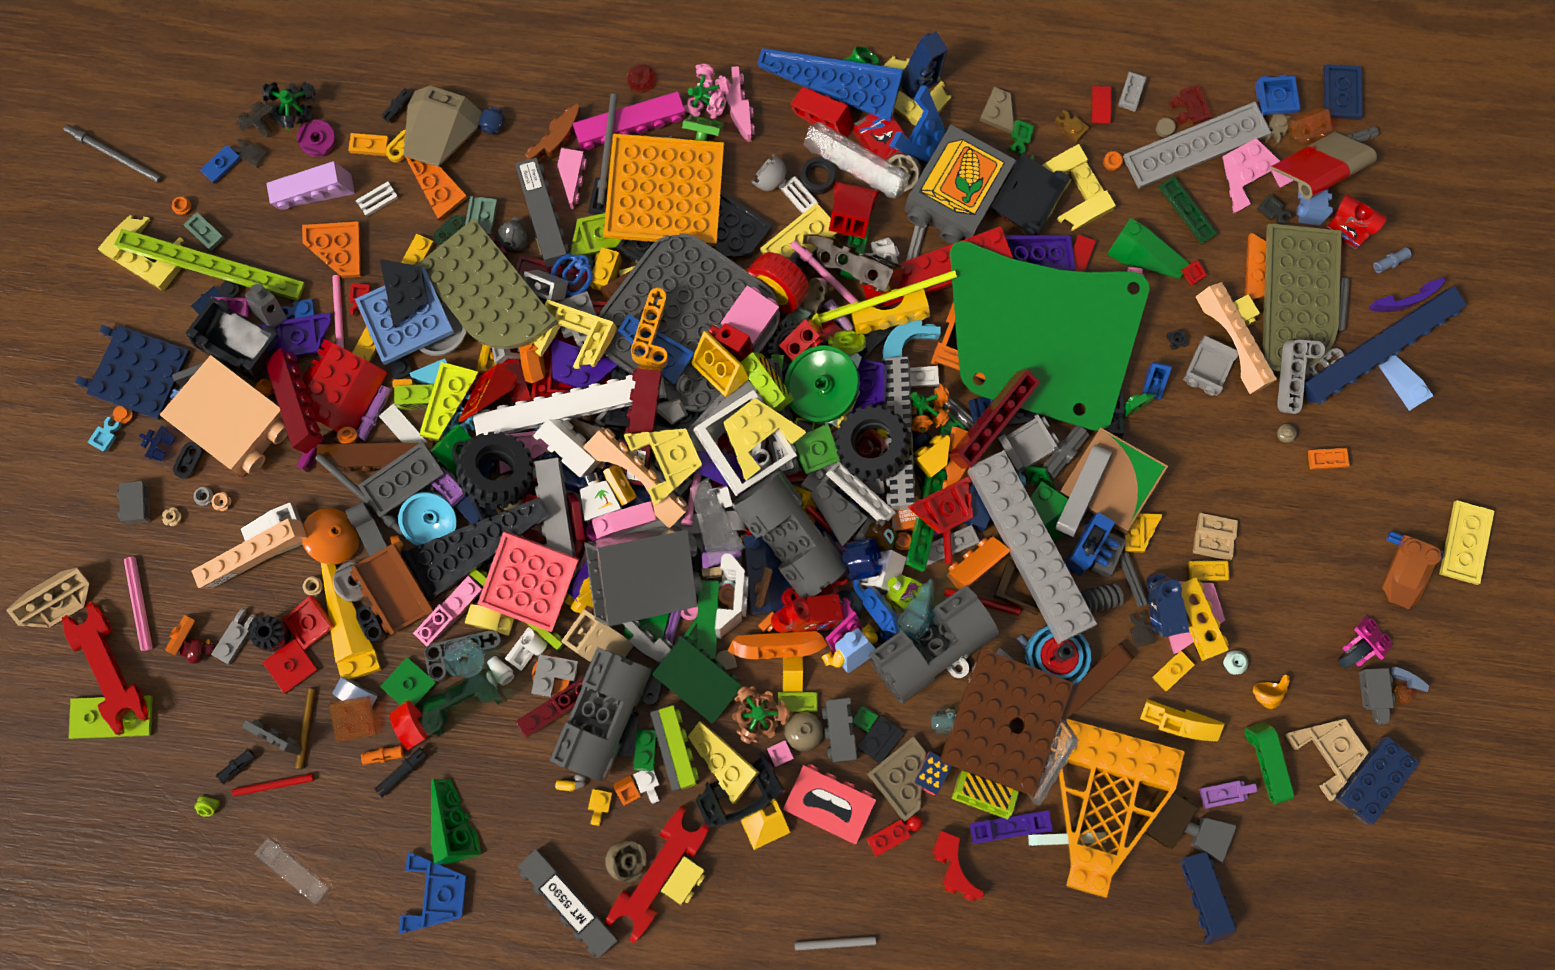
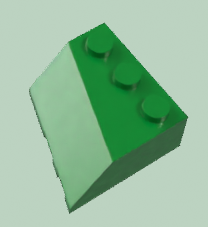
M1041 481L1030 499L1054 543L1065 534L1056 530V526L1068 498Z

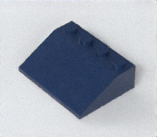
M744 536L751 616L775 613L785 606L782 602L783 592L786 589L792 588V586L778 569L781 564L780 559L776 557L774 551L764 541L763 537Z

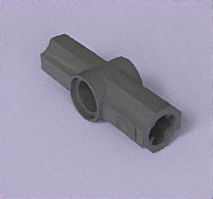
M1076 425L1066 439L1060 442L1058 445L1059 450L1054 452L1042 468L1047 469L1052 479L1056 477L1065 464L1071 461L1078 452V448L1086 441L1089 434L1084 428Z

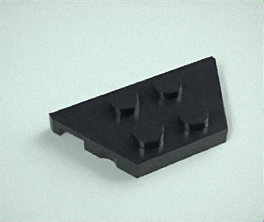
M382 259L380 264L394 328H398L400 322L407 317H412L418 309H422L429 303L423 273L420 266Z

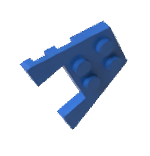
M921 86L914 98L915 102L923 110L909 140L902 132H896L889 146L928 164L946 131L928 87Z
M407 852L406 871L426 872L427 874L422 916L402 914L400 916L399 934L463 918L467 876L440 864H434L433 861L419 855Z

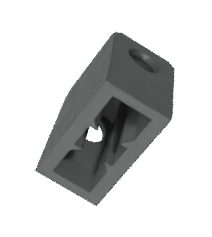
M261 284L253 285L251 290L245 294L250 310L267 326L276 328L287 320L275 296Z
M1200 818L1198 824L1190 821L1184 832L1193 835L1190 842L1193 847L1203 853L1207 852V855L1213 860L1223 862L1236 826L1208 818Z

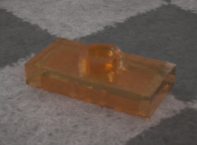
M765 567L761 582L757 581L755 592L758 593L755 602V608L763 609L772 576L771 568Z

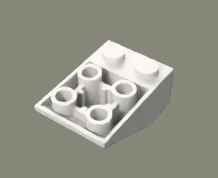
M287 503L267 512L241 528L245 541L287 518L301 521L296 506L292 503ZM302 541L292 545L291 547L279 552L276 555H279L288 550L303 545Z

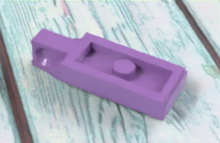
M1235 781L1199 789L1204 809L1245 801L1244 799H1248L1247 794L1258 792L1256 784L1245 786L1244 781Z

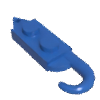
M864 572L858 573L854 578L853 587L863 601L864 607L883 631L899 633L896 620L897 614L877 589L867 588L865 591L860 586L861 577L868 579L869 576Z

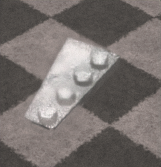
M708 479L691 487L690 491L711 567L719 563L724 554L733 555L745 547Z

